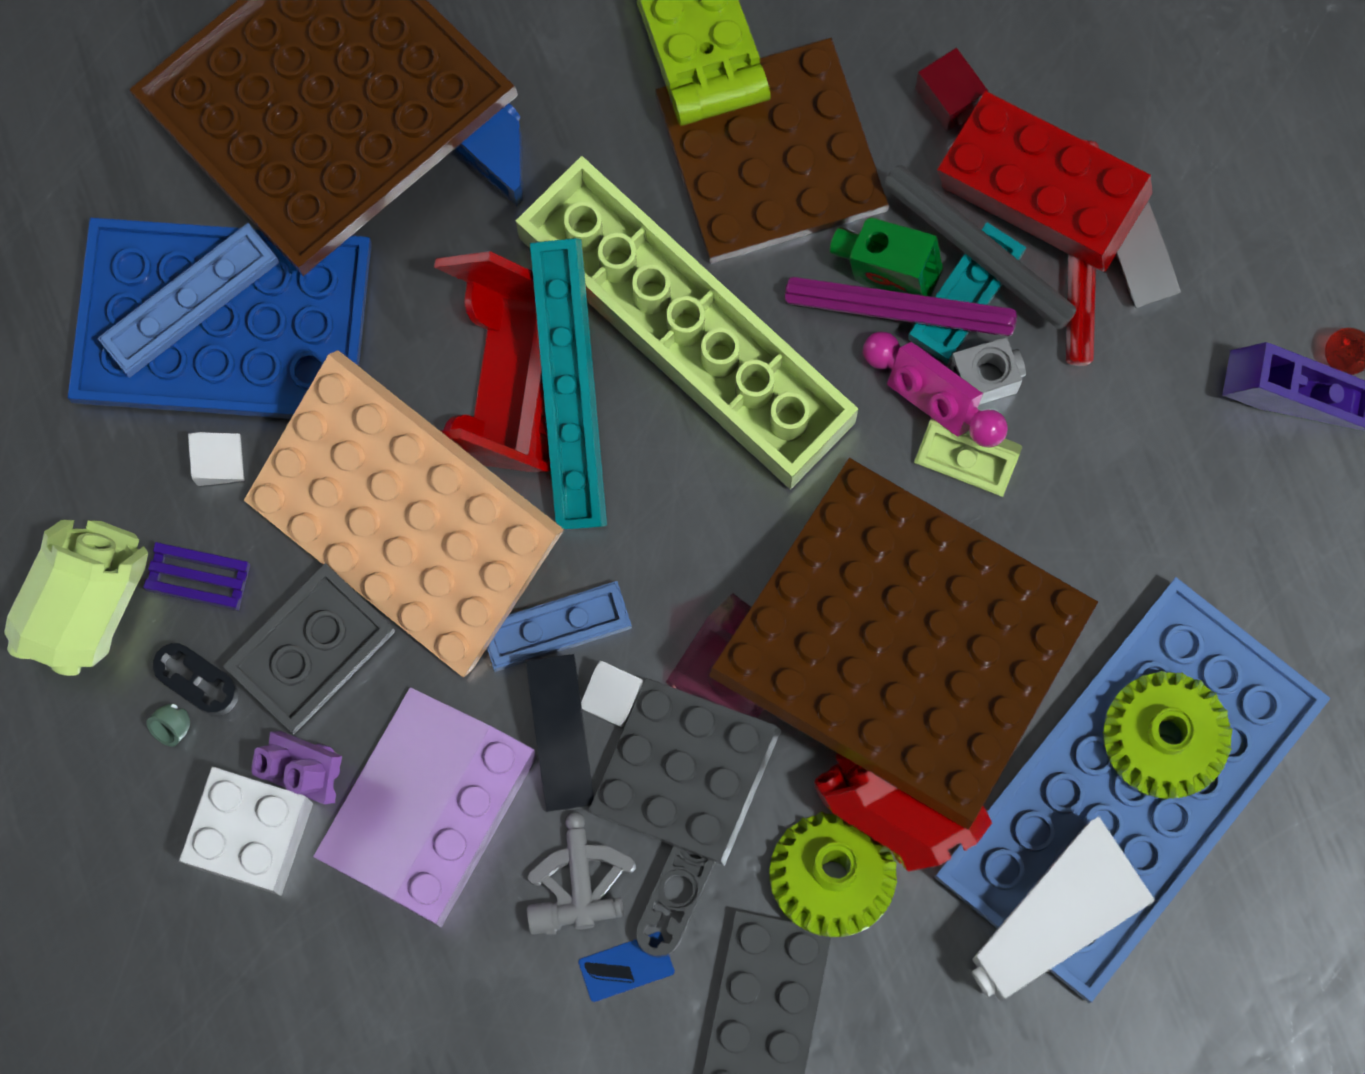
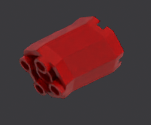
M839 753L835 757L838 764L832 766L814 781L815 789L820 799L833 814L889 848L899 864L902 863L907 872L939 866L952 859L948 849L961 843L964 851L979 842L992 824L983 806L972 826L967 830Z

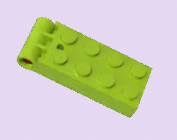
M636 0L680 126L771 99L765 72L762 65L759 64L760 56L739 0Z

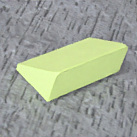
M931 418L914 463L1003 497L1019 458L1022 445L1004 439L1001 444L995 447L985 448L973 441L969 431L957 437Z

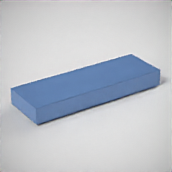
M618 581L508 615L487 647L494 672L525 663L526 660L538 659L632 629Z

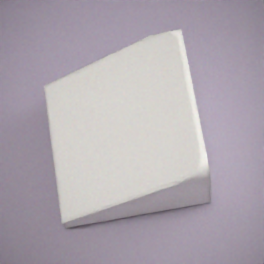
M207 432L188 434L191 476L197 486L245 481L240 434Z
M599 660L582 699V710L620 728H624L642 688L643 680Z

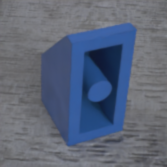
M508 103L454 150L513 204L518 206L523 201L522 134L518 121L521 117L515 108Z

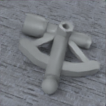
M578 812L568 814L565 819V824L568 828V831H566L567 848L551 853L528 874V879L533 885L538 886L544 883L557 896L558 900L556 903L547 902L528 905L527 917L531 934H557L556 931L562 929V925L575 924V929H589L595 926L594 921L624 917L621 897L601 900V898L623 871L626 873L633 872L636 868V863L631 857L611 847L587 845L586 830L583 829L585 820ZM588 861H601L612 865V869L591 893ZM569 865L572 897L551 877L559 868Z

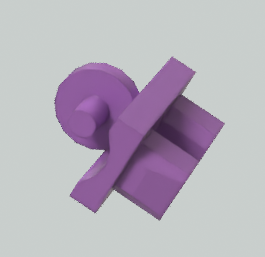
M283 731L270 732L268 746L256 747L251 771L253 776L268 780L286 788L288 791L304 795L326 805L335 803L334 779L340 774L342 756L336 754L331 747L324 744L314 745Z

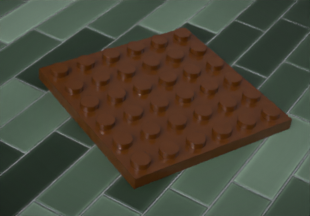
M237 0L129 89L139 104L303 276L518 96L515 86L427 0Z
M849 458L712 667L709 677L969 830L1097 606L1098 601Z

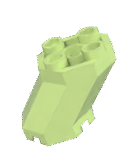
M61 520L44 531L41 549L7 616L4 634L9 640L7 650L10 655L43 663L61 675L75 676L80 673L81 667H92L109 654L114 632L145 570L148 551L144 546L138 550L139 539L135 533L103 521L87 520L86 529H73L75 520Z

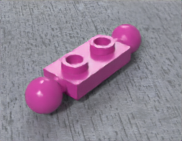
M883 331L873 333L866 339L863 345V356L866 362L876 369H892L887 385L957 437L969 431L973 441L985 448L995 447L1004 441L1008 432L1006 419L998 411L992 409L980 411L977 409L983 395L978 389L913 342L900 347L898 340L892 334Z

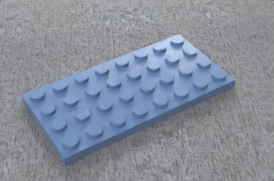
M1175 577L989 808L987 813L992 824L979 842L966 851L960 845L952 854V859L944 864L934 878L998 929L1083 827L1099 816L1155 901L1049 970L1085 1001L1092 1003L1331 698ZM1160 671L1171 673L1183 672L1188 677L1202 680L1208 689L1217 693L1219 701L1228 710L1229 723L1233 729L1231 736L1232 750L1222 772L1210 785L1201 791L1176 799L1149 796L1131 787L1113 768L1104 745L1103 732L1106 714L1117 694L1137 678ZM1168 721L1159 724L1158 731L1163 741L1173 745L1180 743L1181 731L1176 724Z

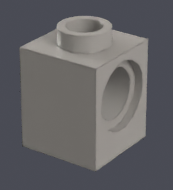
M1007 337L952 354L949 363L951 371L983 393L979 405L1016 394L1022 383L1021 377L1026 376L1022 355L1018 349H1011ZM985 363L993 364L1000 369L1002 377L993 381L986 380L979 374L977 367Z

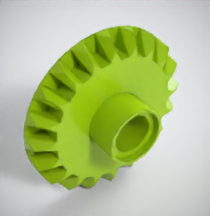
M1160 671L1137 678L1117 694L1106 714L1103 736L1110 763L1127 784L1149 796L1176 799L1201 791L1210 785L1222 772L1232 750L1231 736L1233 729L1229 723L1228 710L1219 701L1217 693L1208 689L1202 680L1188 677L1183 672L1171 673ZM1168 721L1178 726L1181 731V741L1179 744L1173 745L1163 741L1158 731L1161 722Z
M821 811L815 816L803 817L794 826L787 828L774 848L770 861L769 880L778 906L793 923L806 931L820 936L844 937L869 928L884 915L893 899L897 885L896 861L893 859L889 848L835 814H825ZM827 862L839 863L845 868L847 875L843 878H832L824 872L822 865Z

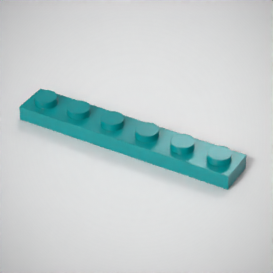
M574 238L530 243L555 522L564 530L607 526L582 239Z

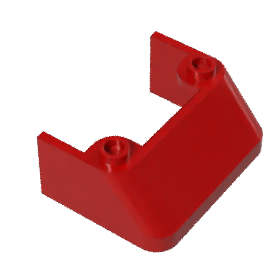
M491 251L436 258L434 268L467 282L465 293L467 315L474 324L487 330L474 417L470 415L453 416L447 421L444 429L440 431L484 466L533 473L551 471L533 271Z

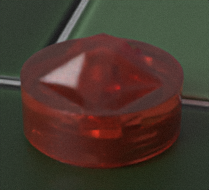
M1343 328L1333 333L1325 346V357L1329 366L1350 375L1363 372L1365 370V332L1357 328Z

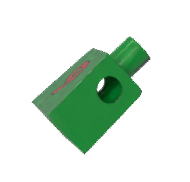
M872 217L865 220L860 234L838 227L830 245V253L848 259L855 280L869 288L932 297L943 271L937 236Z

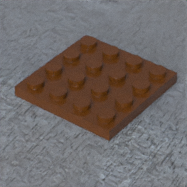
M832 37L760 58L759 64L762 65L765 72L771 99L680 126L667 87L655 89V96L710 264L888 211L889 205Z

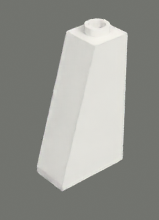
M1099 816L1083 827L973 957L972 960L977 968L972 971V975L987 997L995 994L999 1002L1006 999L1155 901Z

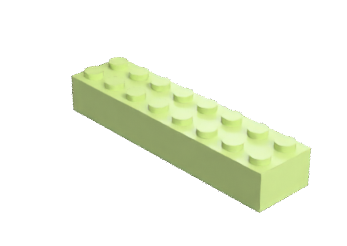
M583 156L563 173L516 220L519 239L529 248L530 243L574 238L582 239L587 302L790 490L856 423L858 408Z

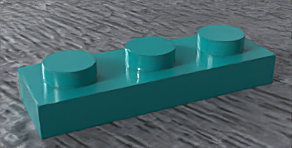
M988 222L982 228L983 232L1016 259H1021L1026 250L1024 245ZM965 253L935 297L989 305L1003 284ZM916 323L909 333L908 340L945 364H948L952 354L958 350L970 331Z

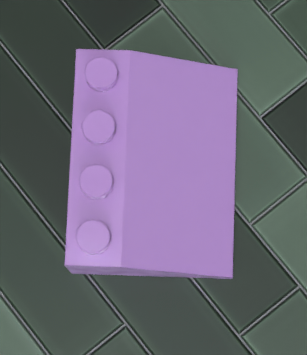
M410 687L313 857L442 928L537 758L535 751L496 728Z

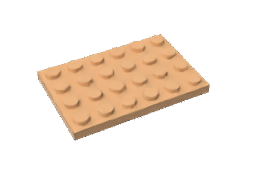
M339 350L328 354L244 499L247 504L323 565L326 563L351 588L462 677L472 672L564 531L561 526Z

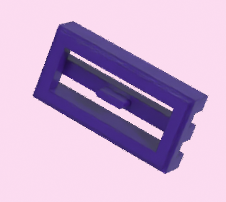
M155 542L153 549L155 554L153 561L150 560L148 568L150 571L149 577L145 579L143 587L146 591L239 611L251 566L249 562ZM165 557L238 573L235 579L165 564L164 561ZM161 574L233 589L232 596L228 597L159 582Z

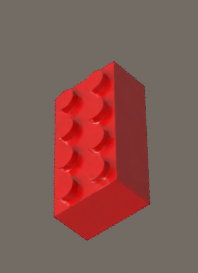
M987 91L982 95L937 169L943 189L1104 273L1152 195L1151 174Z

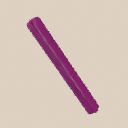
M799 277L789 278L785 288V301L791 305L1007 337L1013 335L1017 322L1016 310L985 304Z

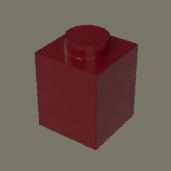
M957 47L920 70L915 85V90L946 132L958 124L963 128L984 92H989Z

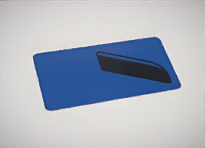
M661 932L648 935L650 937L649 946L657 949L661 942H665ZM637 939L589 955L578 961L592 1002L669 977L675 973L669 955L660 958L649 956L642 951Z

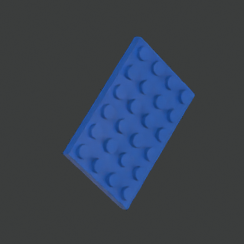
M90 218L68 390L69 401L76 404L291 419L328 354L339 350L359 366L372 245L370 237H349L303 276L259 229H254L278 258L279 263L129 378L100 343L98 337L240 228Z

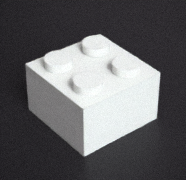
M212 767L179 861L189 867L282 896L313 802L304 795H298L285 789Z

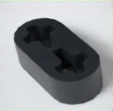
M170 643L156 652L153 659L154 674L173 692L210 716L225 715L235 707L238 701L236 683L222 670L180 643ZM182 655L186 656L183 664L194 673L192 677L187 680L178 673H174L170 678L167 677L170 669L165 665L166 661L170 657L178 660ZM202 679L214 687L218 686L220 682L225 683L222 691L227 696L222 703L213 700L209 705L205 704L208 700V695L198 687Z

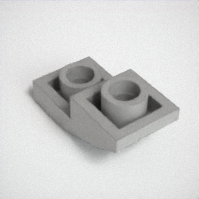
M1148 201L1116 253L1136 308L1181 293L1165 243Z

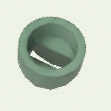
M165 704L147 719L146 724L155 739L166 746L174 747L187 734L190 727V717L185 709L178 710L176 704Z

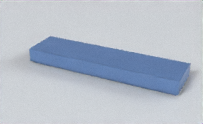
M247 223L98 337V340L130 378L279 263L278 258L251 225Z

